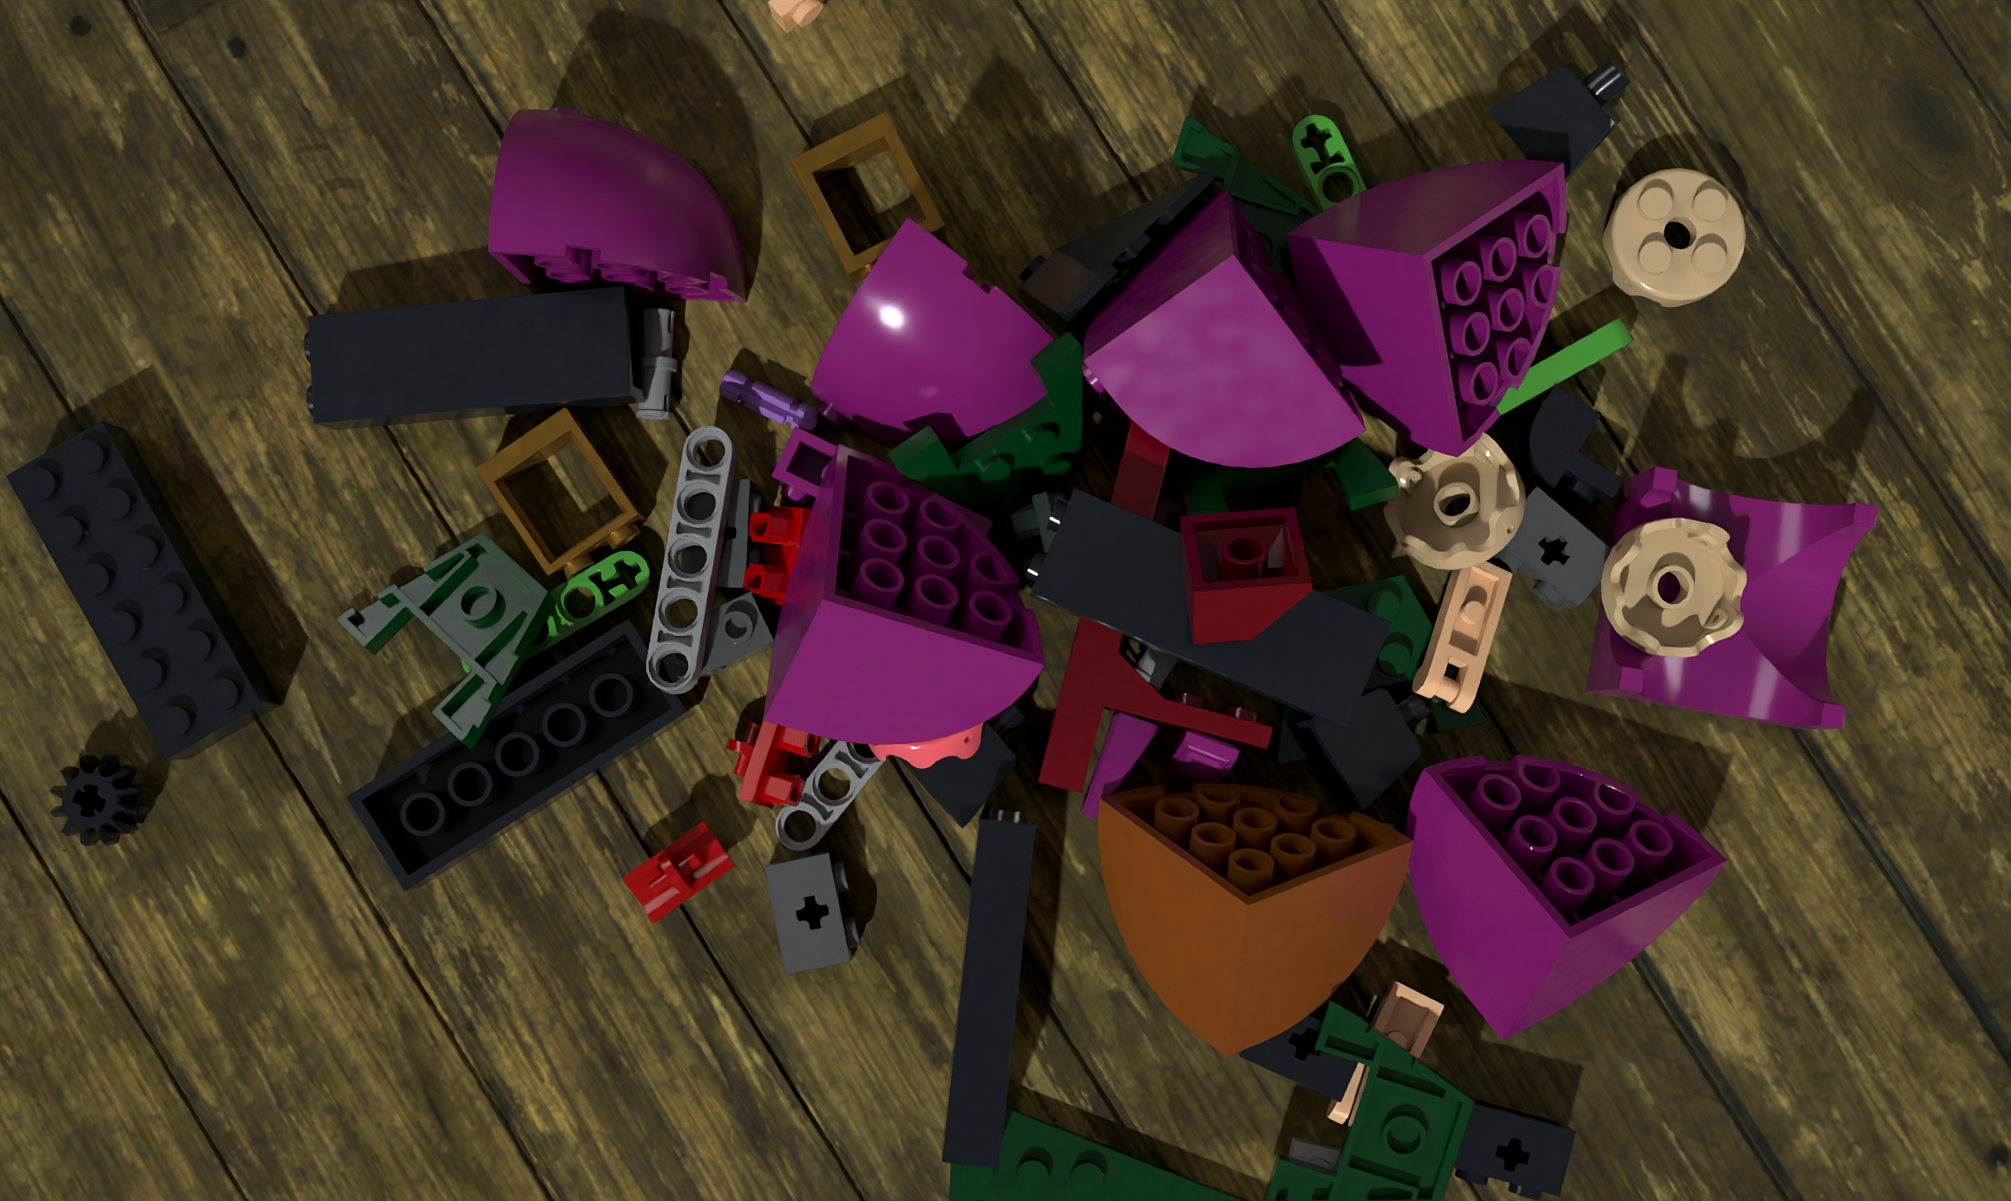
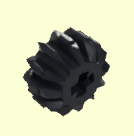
M111 754L104 755L100 761L95 755H85L79 760V768L66 766L63 770H60L67 786H53L49 790L55 797L62 798V805L53 808L49 814L53 815V817H67L61 833L66 836H74L79 833L80 843L85 846L96 845L99 840L104 845H114L120 841V832L124 834L135 833L139 828L132 815L146 814L150 810L144 803L137 802V795L144 794L149 786L146 783H131L136 776L138 768L133 764H125L120 767L119 757ZM96 792L99 797L105 799L104 808H102L101 803L94 801Z

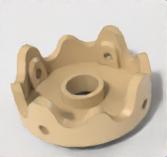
M1673 168L1659 170L1644 176L1615 201L1614 209L1603 233L1602 242L1612 266L1613 281L1619 290L1630 296L1638 295L1660 303L1661 306L1669 308L1701 300L1725 284L1736 271L1742 258L1746 232L1744 218L1739 205L1726 187L1713 177L1699 171ZM1679 222L1688 229L1690 242L1687 248L1676 249L1667 243L1664 237V229L1667 223Z
M1484 432L1480 439L1459 457L1428 449L1426 453L1417 459L1410 460L1403 456L1396 457L1389 466V471L1396 477L1398 482L1399 497L1387 501V504L1384 506L1385 519L1405 551L1424 565L1436 569L1458 570L1473 567L1487 561L1504 549L1515 536L1523 520L1526 498L1525 487L1520 474L1498 444ZM1459 497L1471 498L1468 508L1463 513L1456 516L1445 515L1447 506L1454 499Z
M1685 518L1655 519L1640 524L1626 533L1612 548L1604 564L1601 579L1602 603L1606 616L1615 631L1633 647L1645 653L1664 657L1696 656L1712 643L1737 633L1744 622V615L1740 610V602L1746 586L1747 574L1727 548L1726 542L1730 539L1729 534L1714 524ZM1666 572L1674 574L1680 584L1679 594L1671 603L1662 600L1658 593L1659 579Z

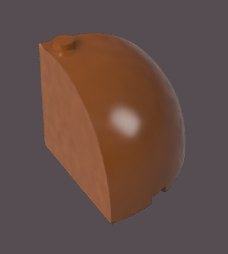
M1201 782L1193 783L1192 792L1164 794L1165 790L1162 785H1156L1099 798L1097 826L1100 865L1110 907L1126 947L1150 987L1168 1009L1188 1028L1226 1058L1291 1028L1316 1010L1346 981L1374 944L1395 905L1408 869L1413 846L1412 839L1364 814L1353 811L1348 819L1322 810L1323 800L1260 786Z

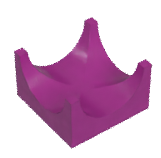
M1653 467L1625 479L1619 488L1610 548L1612 549L1626 533L1638 525L1655 519L1685 518L1721 527L1730 536V539L1726 542L1729 552L1736 562L1745 569L1747 574V582L1740 602V610L1744 615V622L1737 633L1712 643L1700 651L1699 655L1692 657L1658 656L1645 653L1633 647L1615 631L1606 616L1601 597L1586 691L1797 730L1843 729L1846 706H1842L1835 701L1827 677L1826 647L1829 620L1835 593L1844 567L1860 539L1870 530L1875 529L1878 506L1862 503L1842 505L1798 504L1737 496L1689 484L1677 478L1678 470L1662 467ZM1666 572L1659 579L1658 593L1662 600L1671 603L1679 594L1680 584L1674 574Z

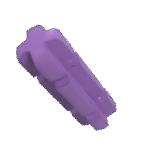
M729 369L720 384L719 393L721 396L736 403L743 401L745 402L744 407L782 425L788 422L793 430L796 426L813 435L821 421L822 416L817 412L818 408L805 402L798 404L796 403L797 398L759 380L751 382L750 376L738 370Z

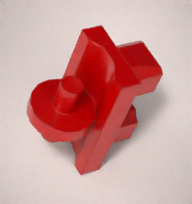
M768 505L767 511L755 512L750 515L749 535L753 542L764 543L762 564L750 563L745 569L743 589L745 592L751 591L752 594L758 596L759 602L783 605L793 564L811 509Z
M763 721L762 725L750 722L744 742L728 738L725 748L740 753L733 774L744 777L737 798L773 809L774 804L797 807L804 790V779L785 773L791 752L812 758L816 753L821 736Z
M703 821L622 879L639 900L652 923H655L736 865L706 821Z

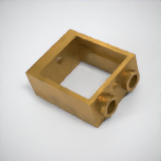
M887 111L790 159L794 172L851 284L860 280L864 281L893 237L854 256L818 184L887 149L925 220L918 225L938 240L946 237L945 224Z
M566 407L475 468L546 574L555 579H560L565 575L567 580H570L595 564L592 558L593 555L608 545L615 550L627 544L640 533L636 526L646 520V517L582 423ZM574 441L623 513L558 556L510 484Z

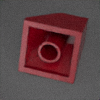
M1295 507L1180 516L1186 601L1193 644L1252 640L1312 592V579Z

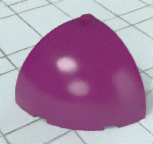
M555 107L549 110L523 108L519 109L512 116L502 140L495 172L488 252L533 294L625 286L639 295V299L747 303V270L738 231L718 194L705 178L684 158L664 144L636 130L602 119L581 115V112L576 109Z
M1539 160L1490 161L1451 166L1407 176L1349 197L1286 234L1301 301L1309 311L1343 372L1339 377L1367 409L1382 422L1411 441L1433 451L1459 457L1480 439L1482 433H1485L1501 415L1496 407L1508 388L1518 389L1525 378L1544 336L1562 266L1553 265L1556 234L1566 233L1567 215L1564 163Z
M1226 189L1196 210L1158 242L1121 279L1103 301L1090 322L1085 335L1084 364L1081 366L1083 373L1096 391L1102 393L1107 390L1121 409L1144 431L1166 446L1185 455L1210 463L1246 468L1275 467L1318 457L1342 446L1365 432L1366 427L1363 417L1351 391L1347 389L1340 393L1339 388L1343 384L1339 376L1343 372L1309 311L1285 273L1277 271L1272 275L1268 268L1272 265V262L1264 249L1266 247L1265 243Z
M908 217L878 258L840 318L819 359L812 379L811 390L816 400L821 403L817 412L840 430H843L847 424H850L875 442L894 449L929 425L950 456L995 425L1018 415L1045 396L1044 389L1029 361L1043 348L1054 342L1055 339L996 285L984 282L979 287L972 281L975 275L967 268L969 263ZM1083 374L1084 395L1088 390V382Z
M838 444L812 506L785 593L770 663L763 721L838 741L890 745L924 742L947 737L989 720L1014 703L1031 686L1044 666L1043 642L1038 621L1033 609H1025L1016 591L1020 584L1017 575L987 536L942 496L933 492L930 497H926L915 488L902 482L904 474L900 473L897 468L865 453Z
M1484 755L1469 756L1424 768L1414 788L1407 819V837L1413 840L1408 864L1416 902L1426 929L1438 954L1456 983L1502 1040L1558 1012L1621 969L1658 938L1689 908L1728 860L1703 836L1672 812L1665 818L1655 810L1637 801L1640 795L1638 791L1604 775L1578 766L1524 755H1514L1511 762H1486Z

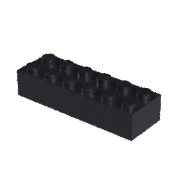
M100 421L6 475L166 760L190 759L282 705L126 429Z
M627 619L502 698L477 744L471 750L450 731L347 796L348 801L404 891L424 886L696 713L684 693L670 694L664 692L650 681L646 672L650 639L638 621ZM661 661L659 674L665 682L672 683Z

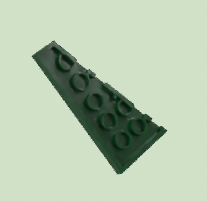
M1007 1105L1005 1108L999 1168L951 1163L949 1201H1250L1217 1187H1210L1182 1176L1180 1173L1161 1165L1159 1167L1133 1157L1130 1153L1066 1128L1036 1119Z

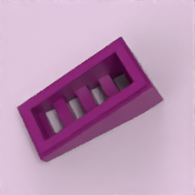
M1121 712L1113 714L1080 808L1083 816L1095 819L1098 815L1099 798L1115 793L1156 734L1158 725Z
M1191 729L1179 731L1167 762V769L1170 772L1199 783H1220L1236 762L1240 751L1234 745Z

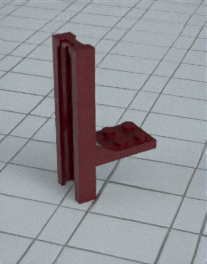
M1131 420L1109 503L1152 521L1171 447L1166 446L1149 435L1133 420ZM1079 618L1037 781L1082 793L1103 709L1121 712L1183 730L1191 729L1213 738L1255 749H1268L1273 727L1259 724L1262 713L1231 705L1229 707L1224 706L1223 714L1206 710L1208 699L1176 691V693L1172 692L1170 700L1164 699L1118 652L1122 639L1121 635Z

